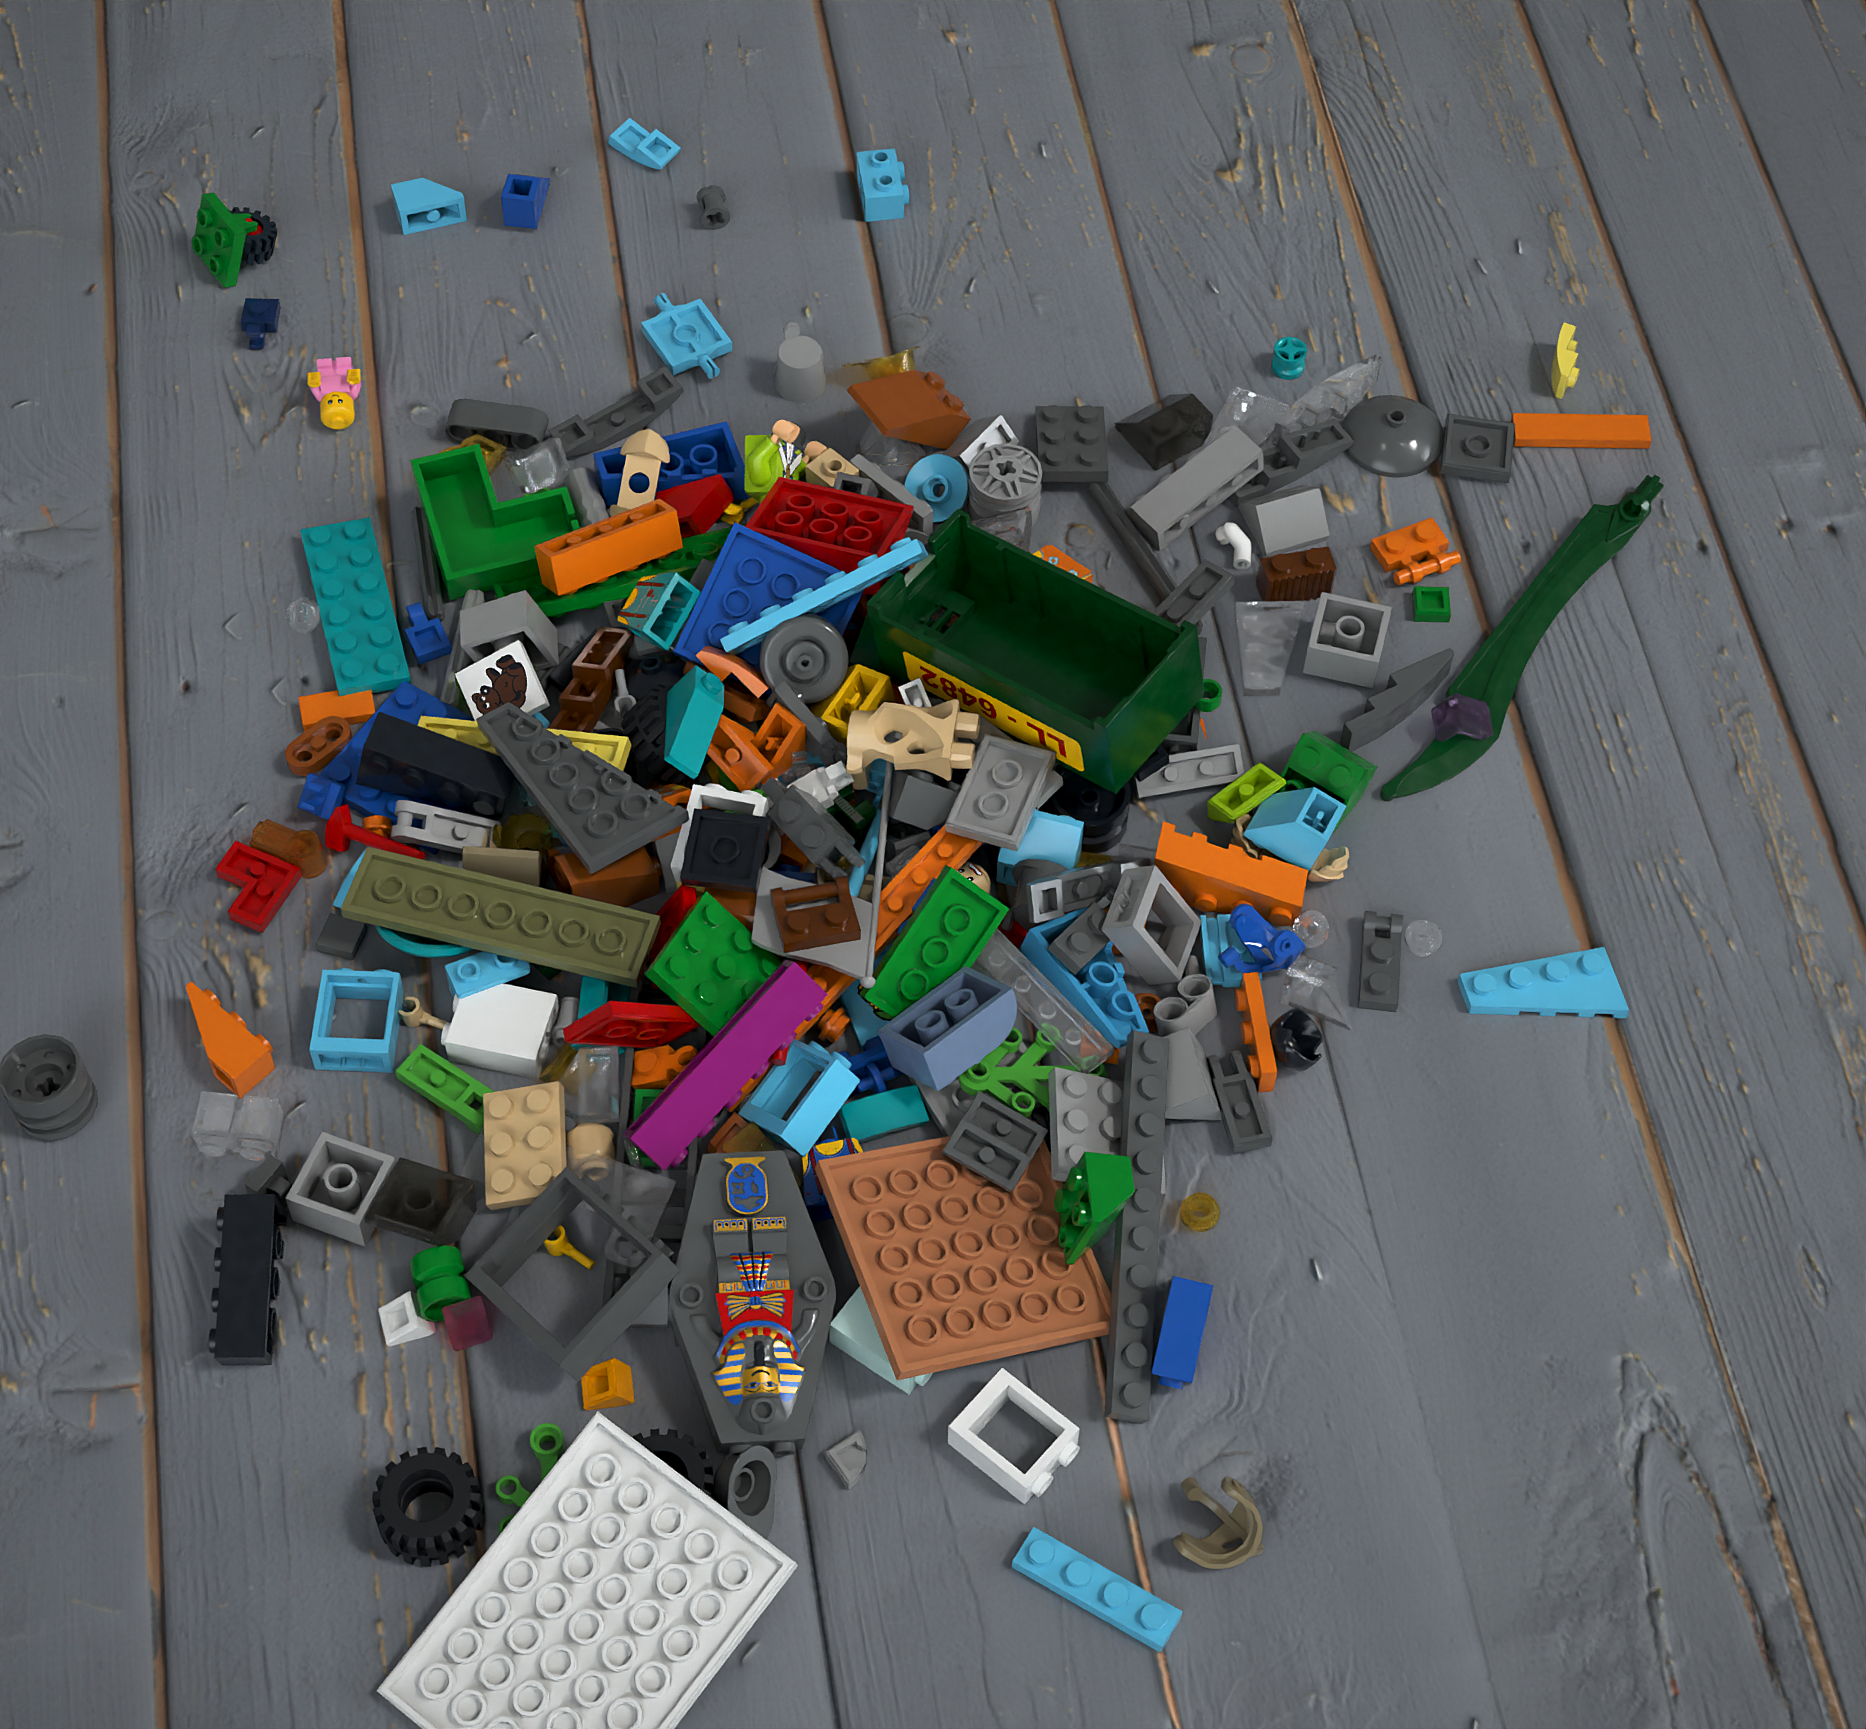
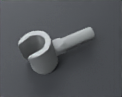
M617 669L615 670L618 697L614 701L615 717L617 721L621 722L620 712L630 710L636 704V700L628 693L624 670Z

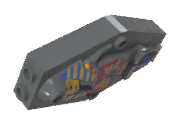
M784 1150L703 1154L676 1262L680 1272L672 1279L670 1287L668 1318L718 1453L740 1455L748 1447L760 1445L768 1448L774 1456L792 1455L796 1453L795 1449H802L806 1438L836 1301L835 1281Z

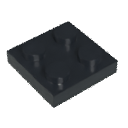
M694 808L680 875L682 885L758 894L771 826L770 818Z

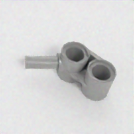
M1190 955L1184 969L1185 977L1178 983L1179 997L1162 999L1154 1007V1017L1158 1036L1160 1037L1189 1028L1194 1036H1196L1217 1015L1212 982L1209 977L1200 973L1199 962L1196 956Z

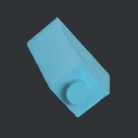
M425 178L391 184L394 207L403 235L467 221L464 196L461 192Z

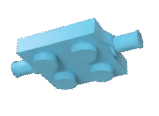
M661 293V297L658 294L654 299V303L661 312L656 317L641 322L642 333L674 376L695 366H701L709 379H712L713 375L717 377L720 369L712 359L732 351V341L701 299L688 304L674 306L665 293Z

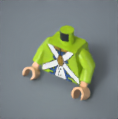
M777 421L772 430L773 435H745L744 489L746 494L759 501V505L778 477L799 481L806 473L805 466L827 450V447L820 442L811 441L807 444L804 451L805 456L802 458V451L791 444L799 435L800 428L790 421Z

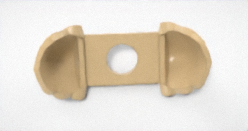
M651 429L641 430L631 435L621 448L620 454L626 456L618 503L617 505L610 506L611 517L655 499L661 463H669L670 455L666 441ZM642 473L649 478L650 485L645 492L635 493L630 489L629 480L634 474Z
M1244 814L1236 819V827L1232 829L1234 838L1231 839L1233 845L1242 847L1249 857L1255 859L1265 855L1280 860L1277 855L1267 849L1257 847L1250 839L1243 836L1252 820L1250 815ZM1341 846L1331 850L1323 849L1308 872L1307 879L1311 882H1329L1344 877L1343 871L1348 868V848Z

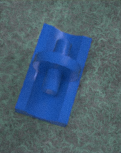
M880 1036L867 1040L862 1046L864 1052L851 1056L849 1052H839L840 1055L852 1064L849 1070L860 1079V1082L849 1097L870 1088L874 1094L886 1092L884 1082L904 1074L892 1067Z

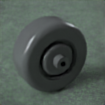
M805 613L781 622L766 633L761 642L759 663L763 678L769 688L773 691L779 684L785 681L790 688H795L800 692L805 700V704L816 703L832 695L842 684L848 669V650L842 635L831 622L815 614Z

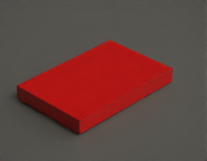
M608 1001L563 1028L565 1042L571 1044L651 1049L667 1045L700 1026V1024L680 1006Z

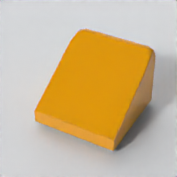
M616 1358L592 1366L581 1378L583 1407L587 1411L626 1406L635 1401L631 1367Z

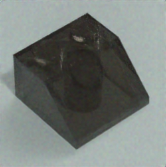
M1193 393L1173 394L1115 423V429L1157 471L1210 442L1213 414Z
M400 1157L364 1217L365 1223L438 1247L461 1239L477 1210L474 1180Z

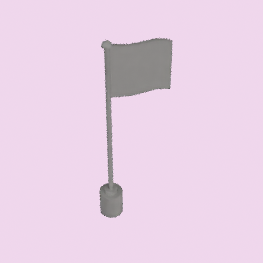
M891 732L885 736L884 740L889 743L896 742L902 738V734L900 732ZM885 760L886 770L872 903L851 895L861 929V940L784 953L771 905L770 889L782 887L783 891L817 884L788 878L765 867L762 868L751 938V942L777 955L827 966L859 979L864 988H871L876 983L872 974L894 763ZM837 897L788 905L786 908L787 911L837 903L838 900Z

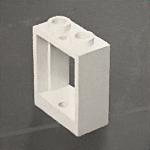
M712 783L705 786L693 784L686 809L689 814V821L682 824L670 866L675 881L681 882L680 875L694 808L702 809L703 806L770 818L767 814L770 811L767 798L751 790H744L739 793L728 791L724 787Z
M1001 1368L948 1426V1444L1025 1505L1034 1494L1039 1497L1047 1490L1053 1480L1051 1474L1060 1464L1066 1467L1075 1458L1080 1449L1077 1445L1080 1428L1005 1369ZM1009 1399L1058 1437L1026 1474L1022 1473L976 1436Z

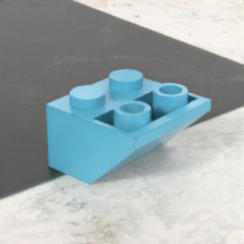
M1315 787L1275 793L1260 804L1243 836L1250 839L1257 847L1267 849L1282 858L1286 863L1307 869L1309 872L1333 833L1346 805Z
M1035 809L1018 851L1000 848L996 882L1018 887L1012 875L1016 863L1026 859L1051 861L1062 865L1068 870L1079 868L1084 822L1075 820L1070 816H1057Z

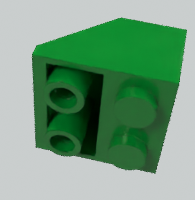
M1317 731L1303 733L1280 775L1286 780V785L1275 793L1315 787L1346 805L1333 831L1334 833L1359 802L1378 767Z
M1084 1152L1076 1166L1070 1169L1068 1178L1062 1188L1056 1191L1054 1207L1055 1211L1060 1213L1061 1222L1058 1241L1060 1247H1064L1065 1264H1074L1107 1234L1135 1192L1130 1157Z

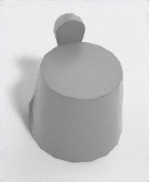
M790 321L783 328L786 340H784L778 350L777 363L773 370V380L776 390L785 399L799 403L809 402L818 398L825 391L827 385L822 349L816 340L807 336H799L801 330L799 325L794 321Z

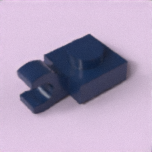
M245 298L241 326L242 331L246 332L247 336H250L249 349H263L266 332H276L281 310L279 299Z

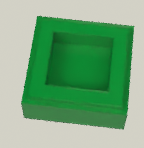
M1414 586L1412 591L1414 622L1449 623L1451 617L1449 587Z

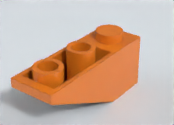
M190 981L185 987L213 1074L241 1099L276 1069L271 1055L273 1048L261 1034L258 1033L254 1036L247 1030L246 1023L236 1012L231 1011L227 1013L220 1007L221 1003L212 991L207 988L202 991Z

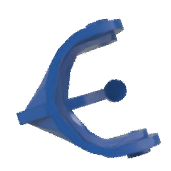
M1244 903L1233 909L1229 921L1231 927L1235 929L1240 941L1247 948L1255 962L1242 961L1239 953L1232 946L1218 955V959L1226 968L1232 965L1243 973H1263L1284 968L1290 972L1295 968L1296 958L1306 949V946L1293 931L1289 929L1276 930L1252 906ZM1267 948L1274 960L1266 956L1261 949Z

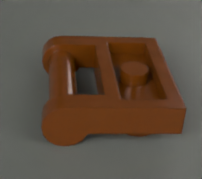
M846 876L836 877L834 882L785 891H783L782 887L770 889L771 905L784 953L861 940V929ZM837 897L838 900L837 903L787 911L786 908L788 905Z

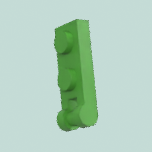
M420 1043L395 1071L397 1079L464 1122L474 1133L482 1135L484 1132L483 1094L494 1091ZM475 1099L482 1103L477 1111L469 1106Z

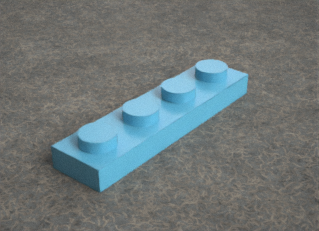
M1035 1527L1032 1528L1012 1561V1568L1160 1653L1182 1617L1183 1611Z

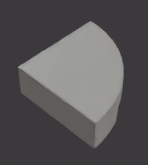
M860 1430L825 1452L826 1460L848 1490L860 1480L866 1467V1443Z

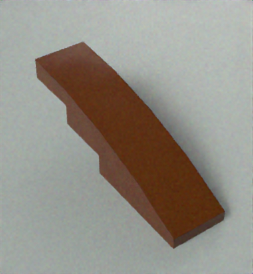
M603 626L598 629L571 665L574 678L560 695L559 703L561 710L547 729L592 732L617 684L615 670L624 668L635 637L634 633L627 629Z

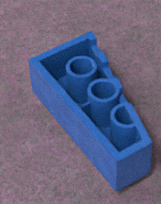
M727 421L662 437L669 447L670 461L669 463H661L656 492L721 474L733 492L734 500L748 499V494H746L744 489L745 466ZM622 447L593 453L596 482L606 506L617 505L626 460V456L620 454ZM642 473L634 474L629 480V487L635 493L645 492L650 485L649 478Z

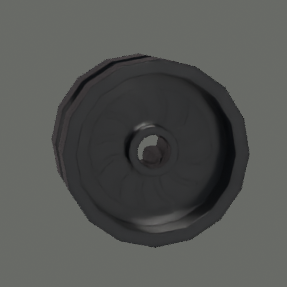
M1065 767L1060 768L1056 773L1062 776L1063 785L1049 798L1048 813L1057 816L1066 815L1084 822L1081 854L1094 855L1106 852L1120 843L1127 830L1131 795L1128 781L1115 794Z

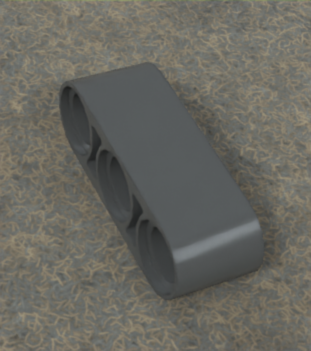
M457 399L452 403L444 434L450 441L460 445L471 446L479 444L481 448L534 454L541 450L549 419L543 411L532 407L472 399Z

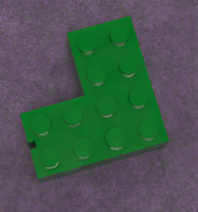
M479 444L410 460L413 482L449 601L464 597L465 592L470 589L486 592L493 590V584L540 573L534 546L580 529L578 521L575 519V511L567 486L498 503Z

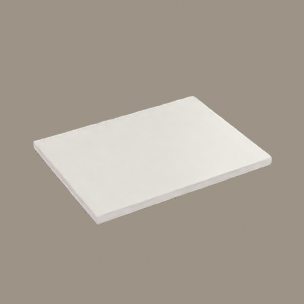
M597 1411L377 1689V1692L422 1729H674L798 1565Z

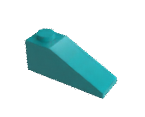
M696 665L667 692L664 752L665 761L693 780L699 775L724 708V684L716 675L706 673Z

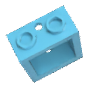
M349 968L322 970L309 1049L315 1070L393 1073L401 1019L398 1010H402L404 989L400 973L385 969H378L374 972L354 971ZM336 998L389 1000L383 1039L330 1037Z
M794 1039L789 1046L786 1064L783 1066L774 1064L738 1115L762 1136L805 1157L858 1085L860 1079L849 1070L852 1064L839 1053L832 1051L830 1054L814 1041L807 1045ZM816 1071L821 1072L819 1078L788 1120H782L783 1115Z

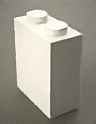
M503 983L459 999L455 994L453 1000V1012L455 1013L451 1023H445L441 1036V1044L446 1047L448 1061L539 1079L552 1040L551 1029L557 1024L559 1004L557 994Z

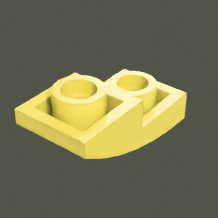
M1565 322L1559 334L1551 368L1553 391L1555 397L1562 399L1567 387L1573 388L1580 372V369L1575 367L1578 353H1575L1578 342L1573 340L1576 326Z

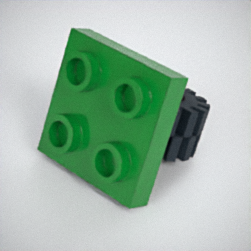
M214 192L202 194L200 208L197 211V224L195 235L192 238V248L224 288L236 286L242 260L246 261L247 265H253V261H256L257 264H262L263 260L268 261L273 255L277 236L276 224L274 221L269 222L270 217L267 215L261 217V212L258 210L251 213L249 212L250 208L244 207V210L240 211L239 207H233L231 212Z

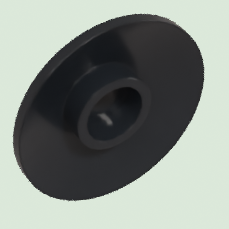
M653 652L635 658L623 668L629 695L633 696L636 702H638L655 685L666 684L674 686L685 676L683 670L687 662L670 652Z

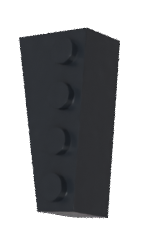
M378 712L363 747L356 785L501 818L516 782V777L499 755Z
M274 1194L225 1195L224 1207H219L217 1210V1230L222 1232L221 1247H216L214 1253V1268L216 1272H220L219 1288H213L211 1306L213 1313L217 1312L216 1328H211L209 1333L210 1353H215L214 1358L221 1365H272L277 1313L275 1308H270V1300H277L280 1292L281 1281L277 1267H274L275 1260L283 1259L285 1243L282 1240L281 1229L278 1226H287L288 1212Z

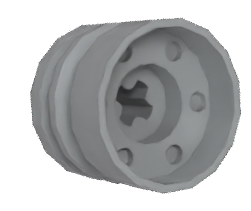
M1008 443L996 444L981 450L972 459L969 468L967 508L971 521L976 527L997 537L1006 538L1016 537L1029 531L1037 522L1040 513V492L1043 473L1041 463L1032 452L1022 446Z

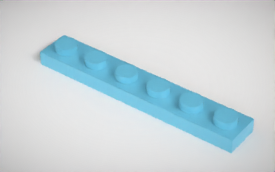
M910 537L904 538L890 546L891 552L881 557L874 554L857 563L858 569L848 574H845V571H841L829 576L824 580L825 586L815 591L812 588H807L792 596L794 602L782 608L777 604L763 610L760 613L761 618L751 624L743 621L730 627L727 630L729 635L720 639L726 653L737 655L762 642L766 633L781 622L805 613L817 614L895 574L897 571H901L928 557L929 555L924 544L918 539L911 541Z

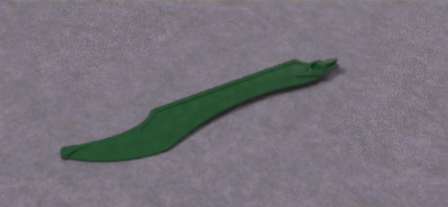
M1647 475L1634 492H1628L1621 498L1619 504L1609 506L1594 504L1450 685L1445 694L1447 717L1444 725L1417 760L1398 776L1383 785L1380 791L1382 800L1391 801L1394 798L1412 795L1452 779L1481 758L1498 740L1516 685L1540 639L1570 598L1597 570L1624 548L1651 513L1650 504L1664 487L1659 482L1660 477L1657 475L1653 477Z

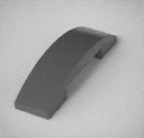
M664 366L636 381L638 391L585 420H582L577 414L548 430L549 435L567 457L583 455L603 449L629 437L656 419L684 392L683 387Z
M1135 858L1083 866L1047 875L1026 884L1029 923H1038L1063 917L1064 912L1090 907L1094 902L1098 903L1112 888L1117 890L1124 869L1150 866V858Z

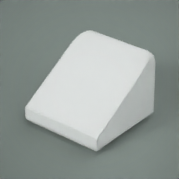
M408 1291L378 1309L386 1345L388 1346L427 1337L436 1332L434 1322L422 1319L416 1293Z

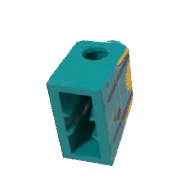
M676 572L642 577L631 595L622 601L618 622L643 641L668 651L701 592Z

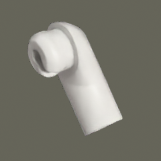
M1227 522L1224 526L1218 527L1216 538L1220 541V544L1227 545L1230 543L1234 548V567L1239 570L1248 569L1251 566V540L1235 523Z

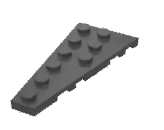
M510 702L476 719L479 730L590 874L597 872L689 821V814L686 809L679 805L674 807L662 800L661 794L653 789L646 790L634 783L630 775L588 750L583 752L572 745V741L562 734L557 736L543 727L541 721Z

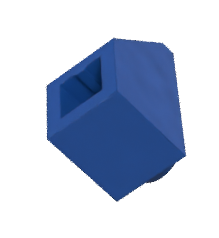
M508 174L501 195L505 226L537 229L549 189L550 178Z

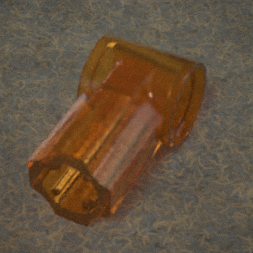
M268 819L263 822L259 821L253 829L250 841L252 848L300 867L303 878H315L325 871L327 858L319 837L313 831H295Z

